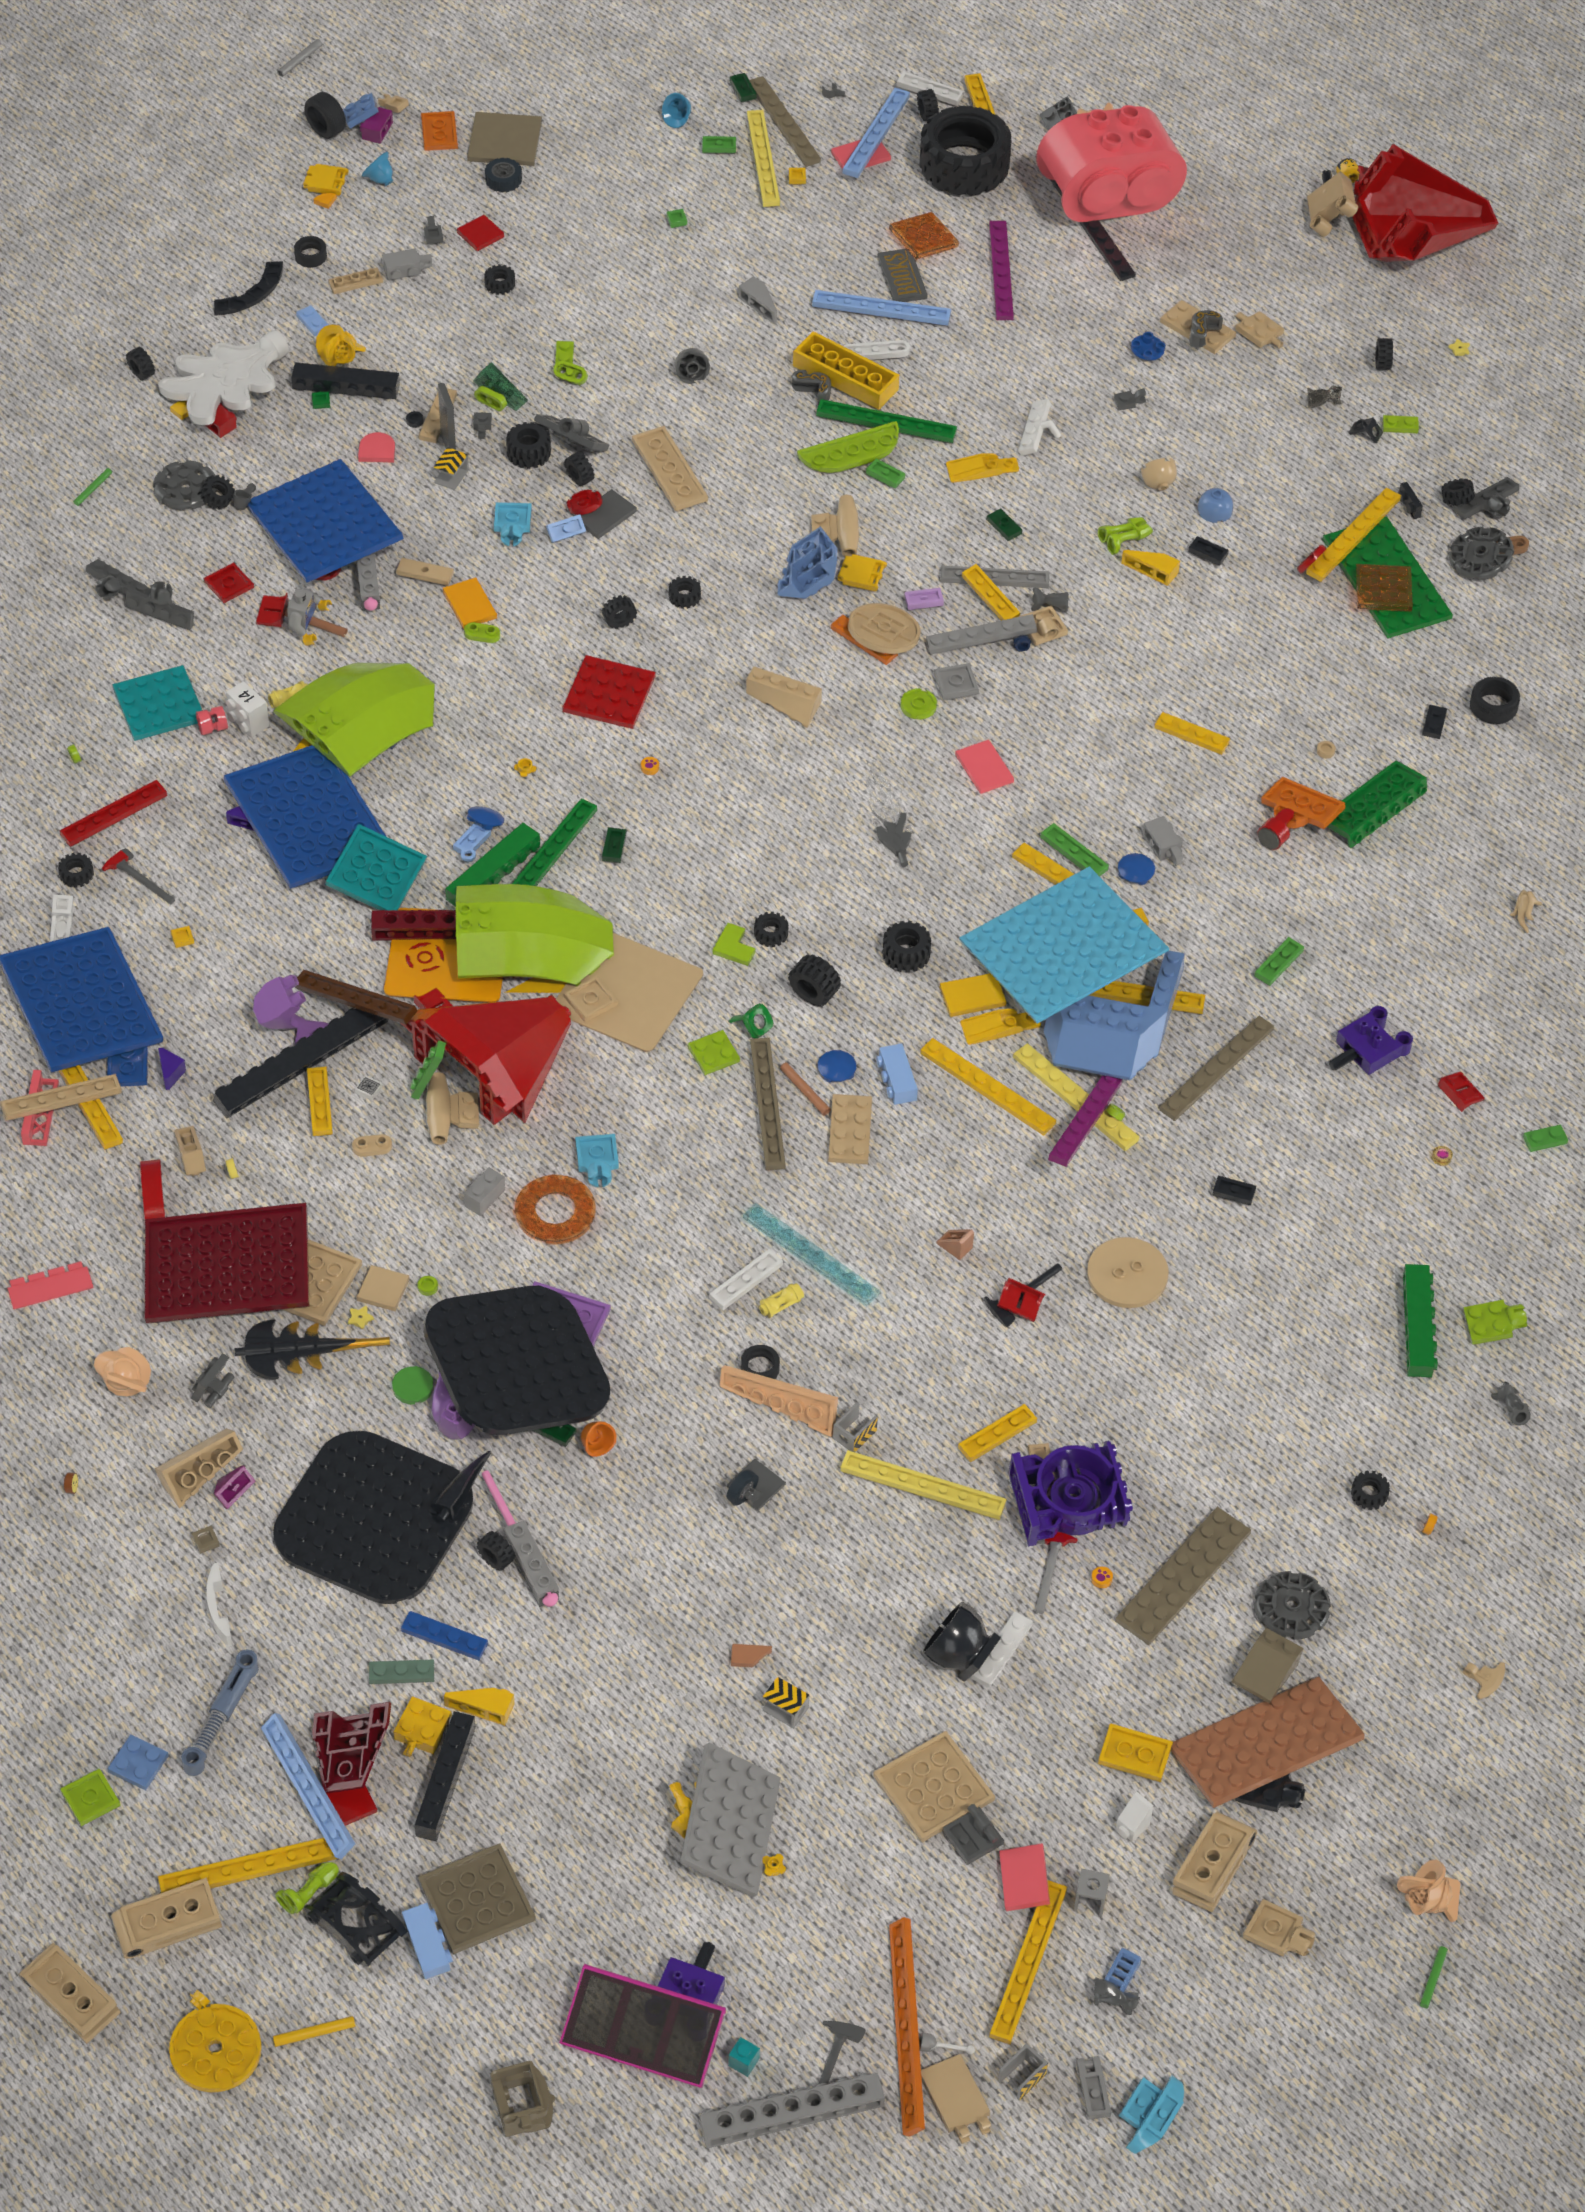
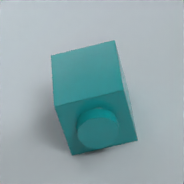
M740 2037L729 2054L728 2066L748 2077L760 2059V2048Z

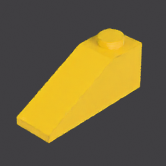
M1124 550L1122 553L1121 564L1168 586L1179 573L1180 561L1167 554Z
M484 1688L445 1692L444 1694L445 1707L504 1726L515 1704L514 1694L506 1689Z

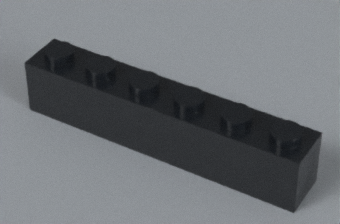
M295 362L291 376L292 389L300 391L329 392L333 394L396 400L400 387L399 373Z
M456 1711L453 1712L414 1824L416 1837L436 1842L438 1840L476 1729L475 1716Z

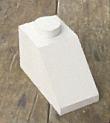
M1138 1792L1128 1802L1118 1817L1116 1825L1119 1835L1124 1839L1128 1838L1131 1842L1137 1839L1150 1826L1154 1806Z

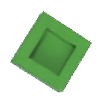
M683 209L667 211V219L671 228L687 225V218Z

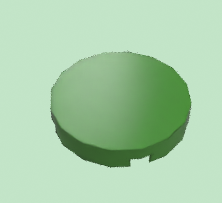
M417 1366L403 1368L393 1378L392 1388L394 1395L402 1403L409 1405L417 1402L422 1403L431 1396L434 1390L433 1378L424 1368Z

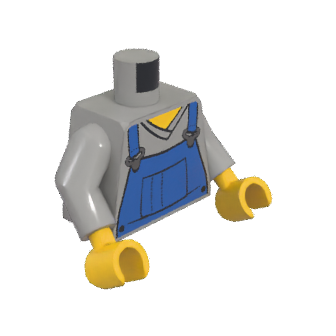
M304 588L295 590L288 605V629L295 631L300 637H303L304 645L309 646L314 645L313 641L317 640L315 634L308 635L306 633L317 604L320 611H330L326 605H332V602L330 600H321L320 596Z

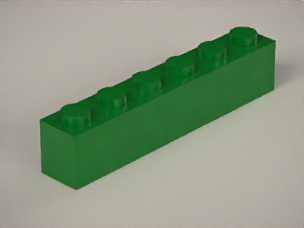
M521 823L445 888L446 900L456 907L457 886L499 884L506 874H510L514 867L519 863H523L528 855L539 849L540 834L525 823Z
M1405 1264L1403 1271L1407 1377L1432 1378L1434 1370H1437L1438 1359L1434 1358V1353L1437 1351V1341H1433V1336L1436 1335V1324H1432V1319L1435 1318V1307L1431 1305V1302H1434V1290H1431L1430 1286L1433 1285V1273H1430L1429 1265Z

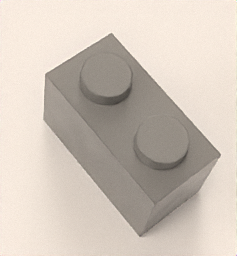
M488 1167L464 1192L465 1207L481 1216L505 1191V1176Z

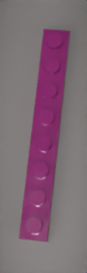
M999 220L989 221L996 320H1013L1006 221Z
M1102 1075L1050 1152L1049 1161L1065 1167L1068 1166L1120 1088L1123 1079Z

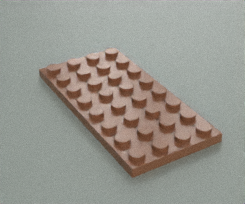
M1318 1676L1276 1695L1270 1703L1263 1701L1174 1741L1171 1752L1211 1806L1215 1808L1365 1739V1733Z

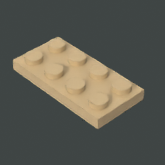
M1181 300L1160 318V322L1189 339L1192 317L1200 310ZM1222 324L1221 330L1207 329L1206 345L1203 348L1215 355L1236 337V332Z
M833 1094L828 1162L868 1164L872 1096Z

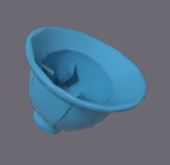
M671 93L665 98L662 105L663 119L672 128L683 126L691 113V103L682 94Z
M384 152L364 170L362 177H368L375 183L384 184L385 186L393 182V168L388 160L389 152Z

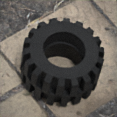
M523 422V424H517L516 427H512L508 431L506 436L507 457H509L510 462H513V465L531 469V467L538 468V465L542 466L549 460L551 456V436L547 428L541 427V424H534V422Z
M900 921L899 924L894 923L892 927L889 926L883 938L882 953L885 963L887 965L890 964L892 969L897 968L899 972H902V970H906V973H910V970L915 972L918 971V967L922 969L924 964L929 962L931 954L929 931H926L924 926L921 927L920 923L916 922L914 924L912 921ZM901 945H911V946H913V947H912V948H904V947H901Z
M813 954L803 956L788 974L789 984L793 991L804 1001L814 1006L826 1005L841 987V978L834 967L826 960Z

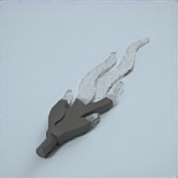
M873 759L870 765V775L880 789L881 798L880 800L877 799L875 786L867 779L869 806L873 814L884 824L887 832L876 818H873V824L881 843L891 850L895 856L899 857L902 867L908 866L906 849L911 840L912 828L910 825H907L905 832H903L907 814L901 800L897 798L896 805L899 812L895 809L891 800V786L877 772L876 759Z

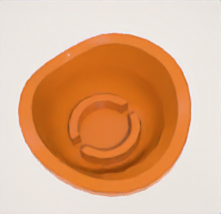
M598 1421L588 1423L582 1429L580 1438L586 1453L597 1457L606 1454L614 1447L617 1436L615 1429L610 1424Z

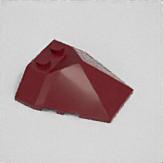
M390 1702L371 1704L369 1713L341 1717L334 1711L314 1713L312 1736L317 1746L316 1756L320 1761L321 1768H319L326 1794L365 1787L389 1726Z

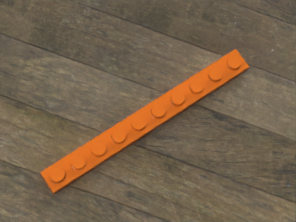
M903 1917L889 1925L902 2131L903 2135L910 2137L925 2129L911 1919Z

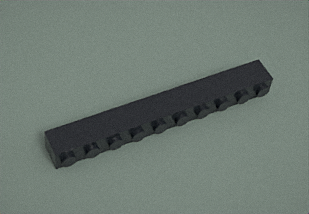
M351 1008L343 1017H336L329 1022L328 1026L317 1028L311 1036L307 1038L302 1037L297 1041L296 1045L284 1048L279 1055L269 1057L261 1066L252 1067L246 1075H239L229 1085L220 1086L215 1091L213 1101L227 1119L306 1072L307 1068L316 1066L386 1024L389 1019Z

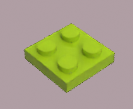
M724 1030L688 1043V1049L704 1075L740 1062V1057Z
M100 1768L60 1788L61 1794L80 1826L121 1806L120 1801Z

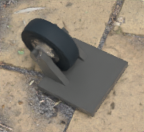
M753 1459L727 1484L729 1489L726 1497L736 1506L746 1501L759 1511L786 1485V1482L758 1460Z

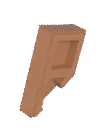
M732 1644L731 1666L754 1667L759 1663V1660L772 1653V1646Z

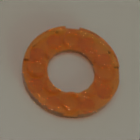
M551 1174L531 1181L520 1191L515 1203V1216L521 1230L530 1238L544 1241L546 1244H565L580 1238L590 1229L596 1215L595 1199L589 1188L579 1180L565 1175ZM557 1193L569 1197L575 1205V1212L572 1217L558 1224L547 1223L540 1219L536 1213V1206L539 1200L546 1195Z

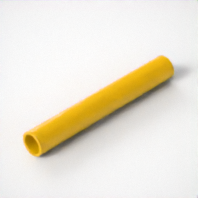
M350 2016L274 2035V2045L278 2047L354 2028V2017Z

